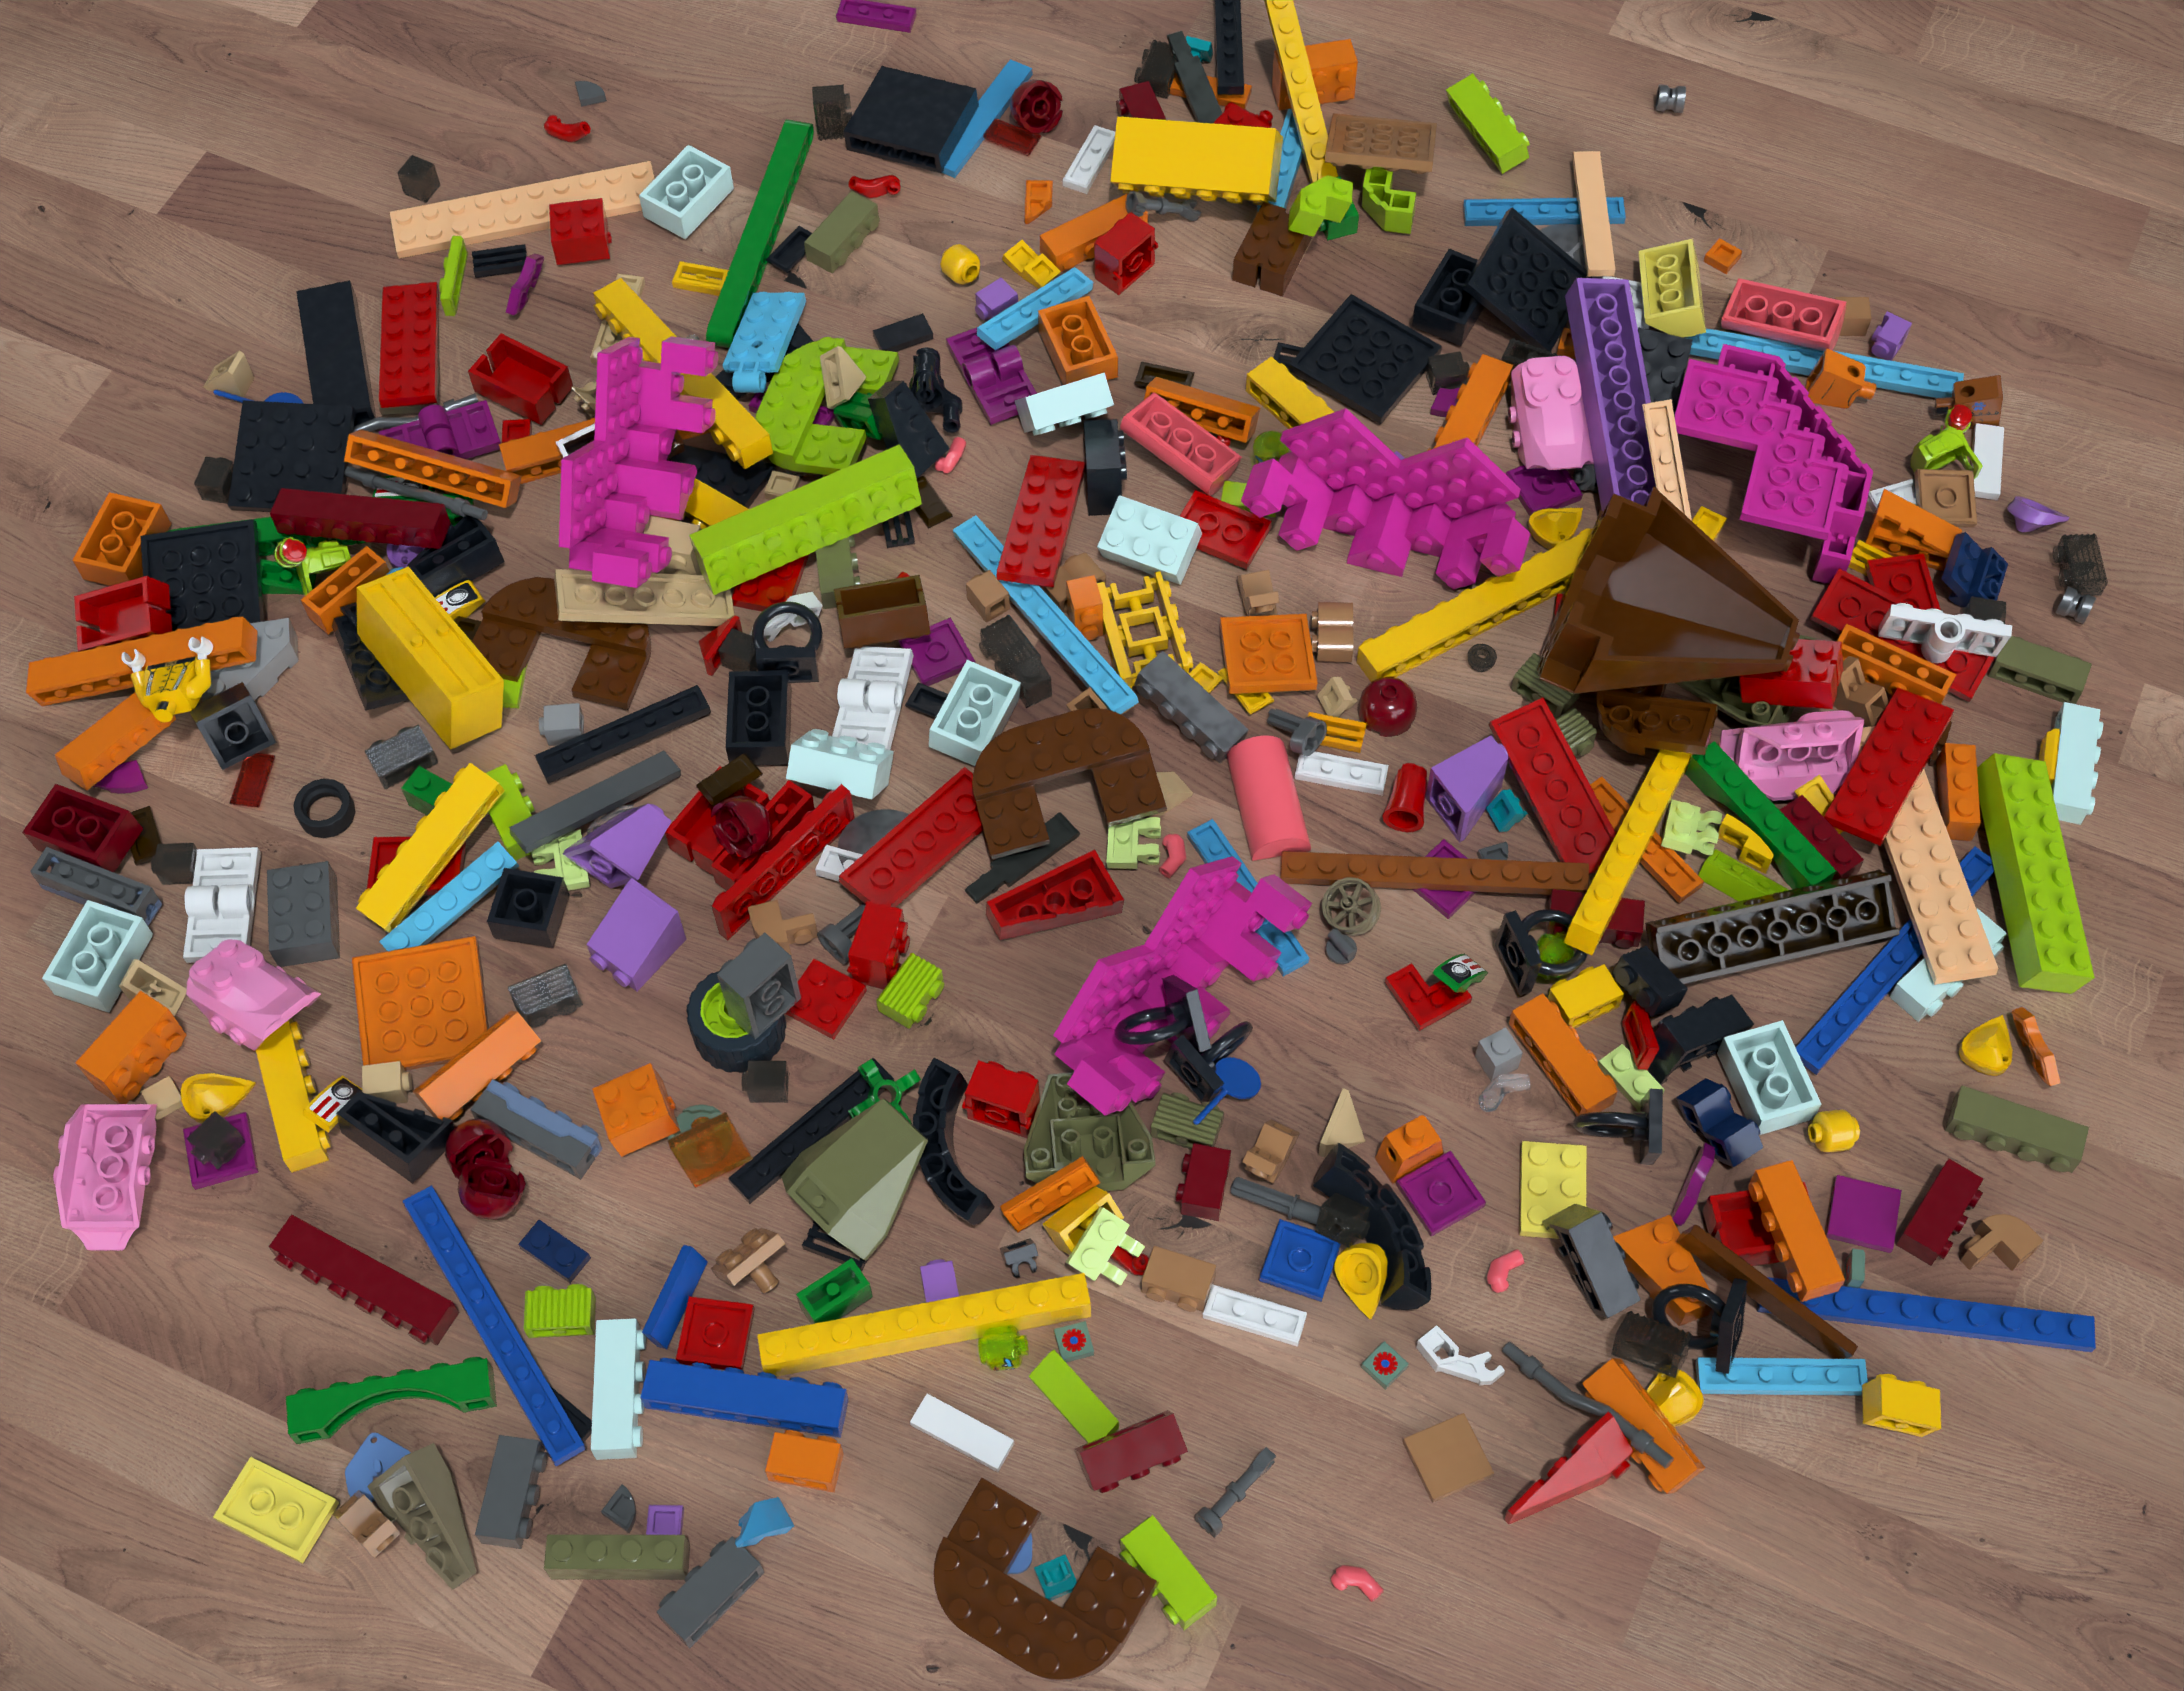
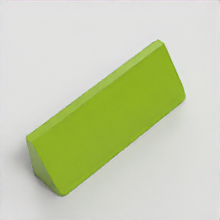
M1715 849L1713 855H1710L1705 860L1698 874L1705 883L1737 901L1789 890L1718 849Z
M1054 1349L1048 1353L1029 1375L1033 1383L1087 1443L1119 1430L1118 1419Z

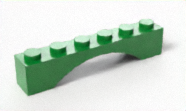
M1715 741L1708 745L1705 755L1694 754L1691 756L1686 771L1688 778L1704 795L1719 801L1736 813L1766 843L1774 854L1773 859L1785 882L1792 889L1832 881L1836 872L1832 865Z
M470 1357L464 1359L463 1363L453 1365L437 1363L430 1366V1369L422 1371L406 1369L390 1377L383 1378L376 1375L363 1379V1382L358 1383L336 1382L326 1389H300L296 1394L286 1396L288 1435L296 1444L329 1439L344 1424L358 1414L376 1405L394 1400L413 1398L434 1400L450 1405L463 1413L497 1407L494 1371L487 1358Z

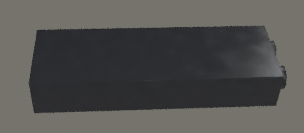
M351 281L337 282L296 291L313 404L353 406L356 410L354 426L376 418L358 302Z

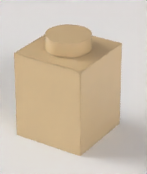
M400 1061L362 1066L363 1093L386 1099L396 1104L408 1102V1091L412 1090V1077L410 1072L405 1071Z

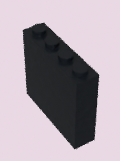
M881 66L843 131L847 150L942 173L979 107L976 88Z

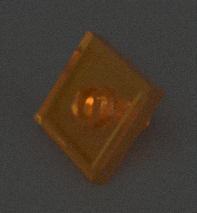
M727 1112L712 1119L699 1117L692 1122V1129L668 1140L671 1151L695 1188L753 1160L748 1147Z

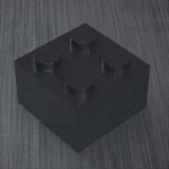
M243 682L197 704L196 708L190 711L192 718L222 770L277 743Z
M504 868L487 919L493 937L553 948L570 895L564 878Z

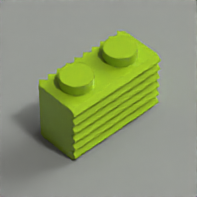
M910 953L877 998L878 1011L910 1029L913 1023H919L923 1019L927 1011L926 1005L932 997L936 999L941 994L944 988L942 970L925 959L916 956L914 953Z
M571 1284L567 1289L557 1290L551 1286H537L533 1291H526L524 1331L528 1338L594 1335L596 1297L592 1289L583 1284Z

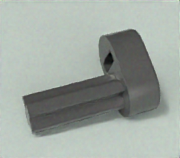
M1277 708L1270 709L1268 712V724L1293 733L1290 739V749L1293 752L1306 757L1310 756L1325 738L1327 725L1322 720L1311 716L1303 719Z
M865 903L836 925L830 923L817 933L821 945L842 964L849 961L848 953L852 945L849 937L857 931L866 905Z

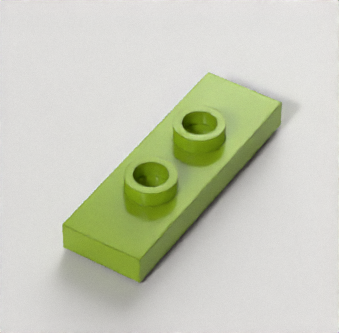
M452 236L449 255L444 258L445 275L444 278L440 279L439 288L441 293L440 301L445 316H455L457 313L468 256L462 236Z

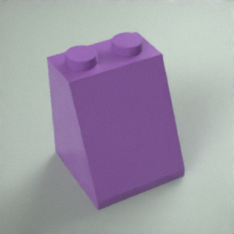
M1491 735L1430 769L1425 798L1458 842L1463 841L1486 810V807L1502 788L1508 762V753L1501 743H1497Z
M648 803L619 813L565 849L563 855L609 888L627 884L631 878L637 881L669 827L671 820L664 815L661 808Z
M631 878L588 941L587 947L591 955L589 959L598 969L603 971L606 968L613 974V978L621 986L626 988L629 985L638 992L684 943L686 936L678 911Z

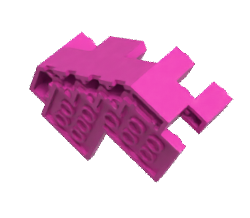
M671 336L662 341L661 363L642 361L643 350L640 347V338L627 337L597 353L594 440L561 459L559 547L569 548V568L591 571L592 581L638 588L650 578L651 572L658 573L670 563L672 549L668 547L669 537L644 534L643 532L650 515L678 520L683 518L689 496L693 491L697 469L692 464L666 460L671 452L676 429L703 433L714 424L716 412L712 408L713 399L680 395L684 387V376L681 373L706 376L712 373L718 365V352L715 351V342Z
M1723 344L1717 365L1689 359L1674 416L1677 433L1755 451L1739 520L1823 539L1816 559L1812 580L1830 584L1838 569L1847 571L1850 564L1855 538L1864 517L1873 470L1867 463L1863 464L1855 455V448L1843 434L1839 435L1831 425L1833 421L1819 405L1815 406L1808 397L1809 392L1797 377L1792 378L1785 369L1786 364L1779 356Z
M1346 408L1283 431L1280 441L1292 452L1281 455L1279 462L1272 458L1253 465L1241 502L1259 518L1279 512L1282 504H1284L1287 510L1278 535L1296 551L1316 545L1322 528L1352 535L1354 539L1348 554L1347 564L1399 577L1403 576L1411 550L1440 557L1435 574L1453 590L1475 584L1481 562L1497 577L1519 571L1530 537V532L1515 519L1516 512L1505 503L1517 499L1521 489L1468 437L1401 460Z
M1233 856L1190 868L1145 944L1098 959L1053 1036L1061 1044L1054 1055L1074 1070L1067 1085L1105 1116L1115 1111H1123L1131 1099L1136 1103L1146 1098H1153L1162 1086L1160 1080L1165 1071L1146 1057L1143 1052L1155 1043L1144 1045L1122 1043L1115 1037L1117 1024L1124 1018L1139 1011L1168 1005L1162 978L1175 975L1198 989L1208 1035L1211 1038L1218 1031L1221 1023L1230 1015V1009L1206 991L1205 988L1208 985L1214 984L1221 972L1229 964L1253 982L1262 978H1269L1278 967L1276 961L1282 952L1255 931L1260 928L1265 918L1283 933L1293 929H1300L1309 917L1307 911L1312 905L1309 900L1275 874L1261 878L1251 893L1236 881L1238 878L1236 872L1242 863ZM1167 1019L1150 1021L1132 1028L1129 1032L1158 1029L1168 1025ZM1175 1035L1167 1040L1173 1043L1178 1038Z

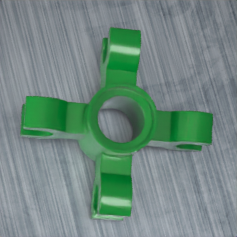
M872 1059L860 1065L858 1070L871 1089L868 1092V1099L848 1111L851 1118L853 1119L880 1101L877 1095L879 1088H886L892 1096L890 1104L911 1123L909 1117L898 1103L903 1091L921 1081L916 1070L914 1069L894 1082L882 1078Z

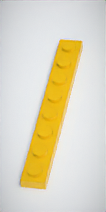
M1264 0L1310 182L1312 184L1327 175L1338 177L1336 166L1332 165L1331 162H1325L1328 134L1293 0Z

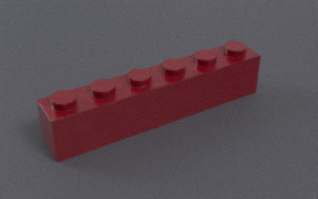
M281 488L270 512L278 533L441 549L451 524L445 505L440 503Z
M292 1214L268 1246L276 1256L274 1261L284 1269L290 1271L294 1267L302 1272L300 1275L314 1285L321 1282L329 1286L327 1290L337 1298L342 1300L346 1296L355 1301L354 1305L361 1311L369 1315L373 1311L382 1315L381 1320L394 1329L402 1326L409 1330L408 1335L419 1343L425 1344L426 1341H429L438 1346L459 1314L453 1301Z

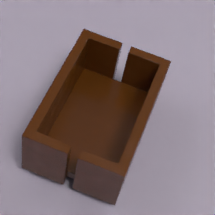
M1263 202L1233 259L1232 281L1255 288L1259 266L1262 267L1260 290L1283 297L1312 236L1288 230L1289 214L1286 213V208Z
M920 575L834 589L844 649L851 647L861 648L875 643H891L894 640L905 638L916 639L923 635L931 634Z

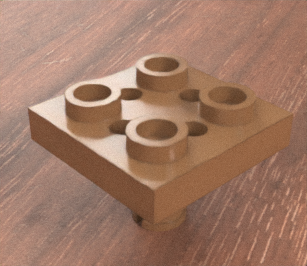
M754 1228L741 1238L742 1243L734 1250L730 1248L722 1252L715 1259L716 1264L710 1269L718 1279L733 1286L749 1274L764 1294L774 1288L779 1282L778 1278L774 1276L764 1261L785 1245V1242L778 1233L764 1228Z

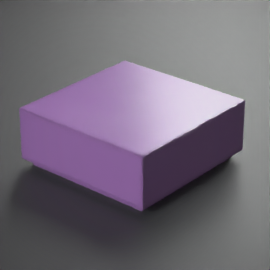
M649 1505L646 1535H682L683 1505Z

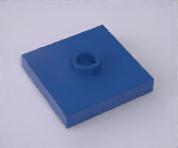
M1280 1219L1259 1281L1322 1302L1342 1239Z

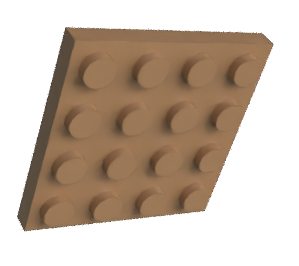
M1333 113L1325 162H1331L1334 166L1352 164L1362 169H1371L1373 167H1383L1387 171L1404 169L1410 170L1415 174L1432 172L1437 123Z

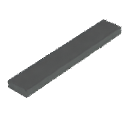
M662 751L509 827L510 834L527 854L680 777L681 769L665 751Z

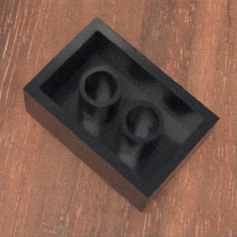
M1448 249L1414 306L1412 327L1462 346L1484 309L1481 303L1462 288L1475 267L1477 259Z
M788 670L729 671L725 746L729 763L743 753H746L755 765L788 764L792 697Z

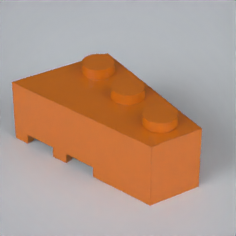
M1884 489L1872 518L1865 543L1893 557L1924 553L1929 568L1944 572L1955 535L1962 533V529Z
M1671 1215L1613 1236L1615 1242L1619 1243L1625 1253L1626 1259L1623 1261L1627 1270L1650 1293V1297L1653 1300L1663 1289L1675 1284H1693L1710 1290L1690 1251L1677 1242L1681 1234ZM1679 1297L1667 1304L1665 1312L1678 1326H1682L1709 1315L1712 1308L1700 1300L1690 1297Z

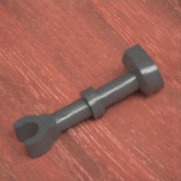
M1130 191L1126 198L1128 214L1132 212L1138 217L1143 216V212L1146 209L1154 210L1157 214L1163 215L1167 212L1180 214L1190 221H1197L1201 215V211L1194 210L1197 205V201L1194 199H1188L1181 203L1169 202L1166 198L1154 200L1144 198L1143 194L1137 191Z
M1265 1447L1247 1471L1236 1482L1232 1481L1225 1488L1227 1492L1211 1509L1203 1507L1195 1515L1194 1520L1200 1524V1527L1216 1538L1223 1528L1221 1517L1236 1501L1241 1502L1246 1497L1245 1492L1272 1467L1275 1463L1276 1455Z

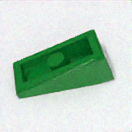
M260 559L262 594L304 595L296 567L286 568L275 561ZM316 574L309 575L312 590L314 589Z

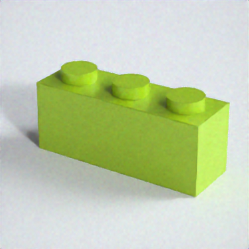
M504 764L486 772L487 775L499 782L505 790L488 814L507 852L516 861L532 853L526 854L511 836L509 827L531 817V813L535 812L529 796L522 797L519 791L524 787L517 772L511 774L507 765Z
M1153 1515L1120 1540L1122 1552L1119 1555L1122 1561L1159 1582L1151 1597L1154 1598L1157 1595L1164 1604L1162 1611L1172 1625L1175 1626L1178 1623L1183 1630H1186L1217 1605V1595Z

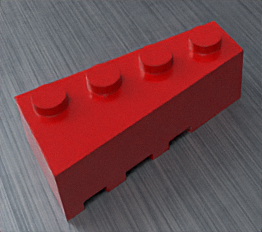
M1094 849L987 901L986 917L999 940L1121 914L1124 898Z

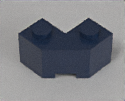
M1705 1078L1676 1097L1688 1127L1693 1133L1700 1131L1710 1145L1715 1147V1159L1735 1167L1764 1148L1759 1137L1760 1129L1752 1119L1734 1113L1730 1103L1731 1094L1723 1084H1718Z

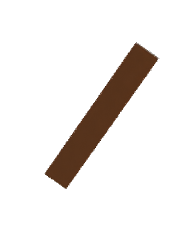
M1695 1224L1682 1232L1677 1240L1680 1245L1731 1283H1733L1734 1278L1747 1280V1295L1830 1358L1847 1359L1854 1355L1858 1348L1854 1342L1700 1226Z

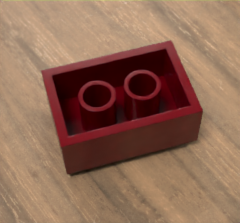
M55 784L22 833L38 851L43 852L46 847L115 872L143 828L129 810Z

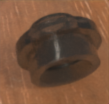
M1476 644L1469 649L1467 654L1469 665L1478 672H1485L1491 669L1497 659L1495 650L1487 644ZM1478 655H1484V656H1486V657H1485V658H1481V657H1479Z

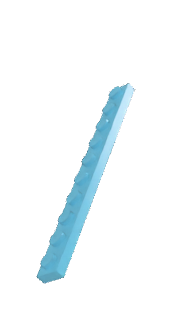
M1707 328L1706 333L1685 337L1693 340L1689 355L1719 360L1722 346L1727 344L1779 356L1786 364L1785 369L1788 372L1808 376L1824 353V351L1776 340ZM1835 351L1863 363L1866 367L1864 380L1875 383L1877 388L1933 398L1952 397L1953 384L1963 381L1964 373Z
M975 515L954 528V536L985 572L991 570L997 578V568L1004 546ZM999 580L1008 591L1009 599L1086 687H1090L1108 710L1122 714L1139 703L1138 697L1039 585Z

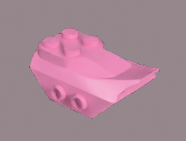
M1567 356L1532 358L1517 365L1511 371V407H1508V420L1510 424H1514L1515 431H1512L1513 448L1518 449L1519 459L1526 469L1546 468L1548 470L1582 468L1585 464H1594L1576 362Z
M1844 710L1812 712L1801 716L1797 722L1721 730L1719 746L1772 801H1786L1798 798L1794 791L1819 774L1832 794L1835 795L1858 758L1864 719L1855 717L1853 713Z
M228 939L222 941L190 968L186 995L208 1018L210 1025L217 1033L222 1034L224 1032L237 1045L243 1044L255 1051L270 1034L305 1006L310 1007L321 993L307 986L299 977H291L280 966L274 967L267 963L263 954L240 940Z
M81 1104L65 1124L64 1135L59 1138L60 1161L59 1166L55 1167L53 1180L56 1185L62 1228L72 1230L81 1239L86 1250L123 1251L133 1232L139 1228L145 1185L149 1184L151 1178L149 1165L155 1150L157 1128L155 1115L157 1104Z

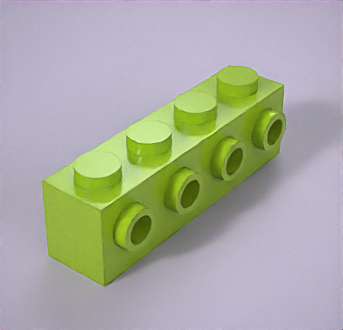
M1472 73L1446 89L1451 108L1502 174L1529 158L1527 147L1530 143L1523 132L1519 133L1516 130L1513 118L1509 114L1505 115L1502 112L1501 103L1496 97L1492 99L1489 95L1490 91L1483 80L1479 81Z

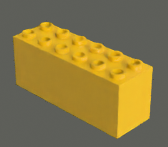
M1117 116L1110 182L1117 186L1118 190L1123 191V194H1127L1130 191H1144L1152 197H1164V193H1170L1174 195V198L1190 199V195L1201 197L1200 200L1215 202L1216 198L1220 197L1227 199L1226 202L1242 204L1243 199L1253 201L1254 205H1262L1263 202L1269 203V201L1276 202L1283 136L1276 128Z
M409 566L357 587V634L450 750L502 727L504 680Z

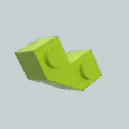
M1383 167L1366 169L1363 183L1362 208L1384 231L1411 234L1415 214L1416 192L1393 190V171H1387Z
M1327 175L1302 188L1290 208L1288 230L1314 237L1324 219L1340 223L1352 204L1353 182Z

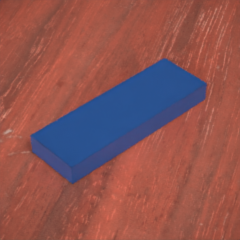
M683 1245L642 1330V1334L659 1348H668L685 1312L689 1296L692 1297L708 1263L691 1246Z

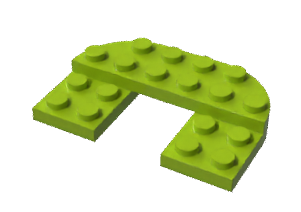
M823 337L787 354L781 363L778 373H774L755 417L757 422L770 435L773 454L768 456L769 460L787 470L830 475L855 464L867 438L865 430L812 424L825 396L820 356L837 346L842 347L866 376V379L856 392L874 394L886 382L891 381L899 363L898 352L846 347L844 338Z

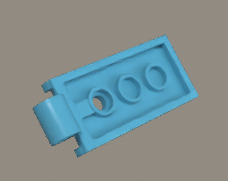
M759 292L752 294L723 362L725 372H734L732 384L736 393H764L766 389L765 372L778 373L806 304L804 293Z

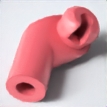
M961 437L954 438L946 458L941 456L935 462V469L943 471L944 474L952 472L962 457L966 441Z
M1168 834L1163 838L1162 844L1168 850L1169 857L1159 867V871L1167 878H1171L1186 860L1184 840L1178 834Z
M1518 1249L1500 1256L1491 1262L1486 1278L1487 1283L1491 1284L1493 1292L1500 1293L1507 1290L1509 1283L1506 1279L1509 1271L1524 1264L1523 1256Z
M1342 1565L1336 1569V1573L1331 1577V1583L1336 1589L1342 1591L1348 1585L1357 1586L1371 1602L1377 1599L1384 1591L1362 1567Z

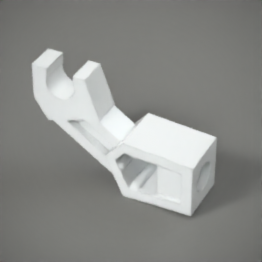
M813 592L793 595L786 601L805 605L817 617H819L823 606ZM791 613L777 615L765 626L764 636L768 642H771L775 639L781 628L791 623L793 627L807 624L806 620ZM751 630V633H750L749 638H750V640L753 642V640H752V630Z
M1437 1325L1417 1342L1416 1348L1435 1372L1440 1371L1478 1383L1479 1386L1491 1385L1504 1375L1505 1370L1501 1365L1493 1371L1486 1369L1485 1363L1490 1361L1492 1357L1489 1352L1470 1358L1458 1355L1459 1347ZM1443 1348L1449 1357L1441 1359L1435 1353Z

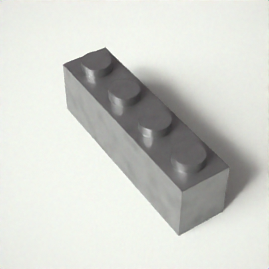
M1163 650L1138 673L1134 685L1137 687L1140 695L1154 702L1158 706L1160 713L1167 719H1172L1180 726L1181 732L1187 738H1193L1209 758L1221 763L1227 758L1231 748L1245 739L1249 729Z

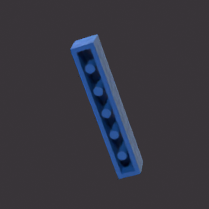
M660 1358V1361L649 1360L640 1397L646 1409L838 1438L842 1436L849 1401L846 1389L833 1382H823L822 1385L809 1384L808 1380L800 1377L782 1380L766 1372H759L756 1376L744 1374V1371L732 1367H727L724 1371L715 1370L710 1365L696 1362L692 1363V1366L679 1364L677 1360L671 1358Z

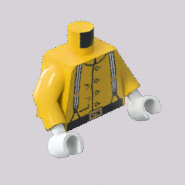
M201 636L200 643L198 639L190 638L188 643L189 649L197 653L198 656L146 666L145 671H142V667L145 665L146 658L142 653L134 649L135 659L133 661L126 652L122 653V661L133 670L131 679L138 699L145 708L151 710L157 720L170 722L175 714L194 710L202 695L211 687V668L207 655L212 652L213 644L209 639Z

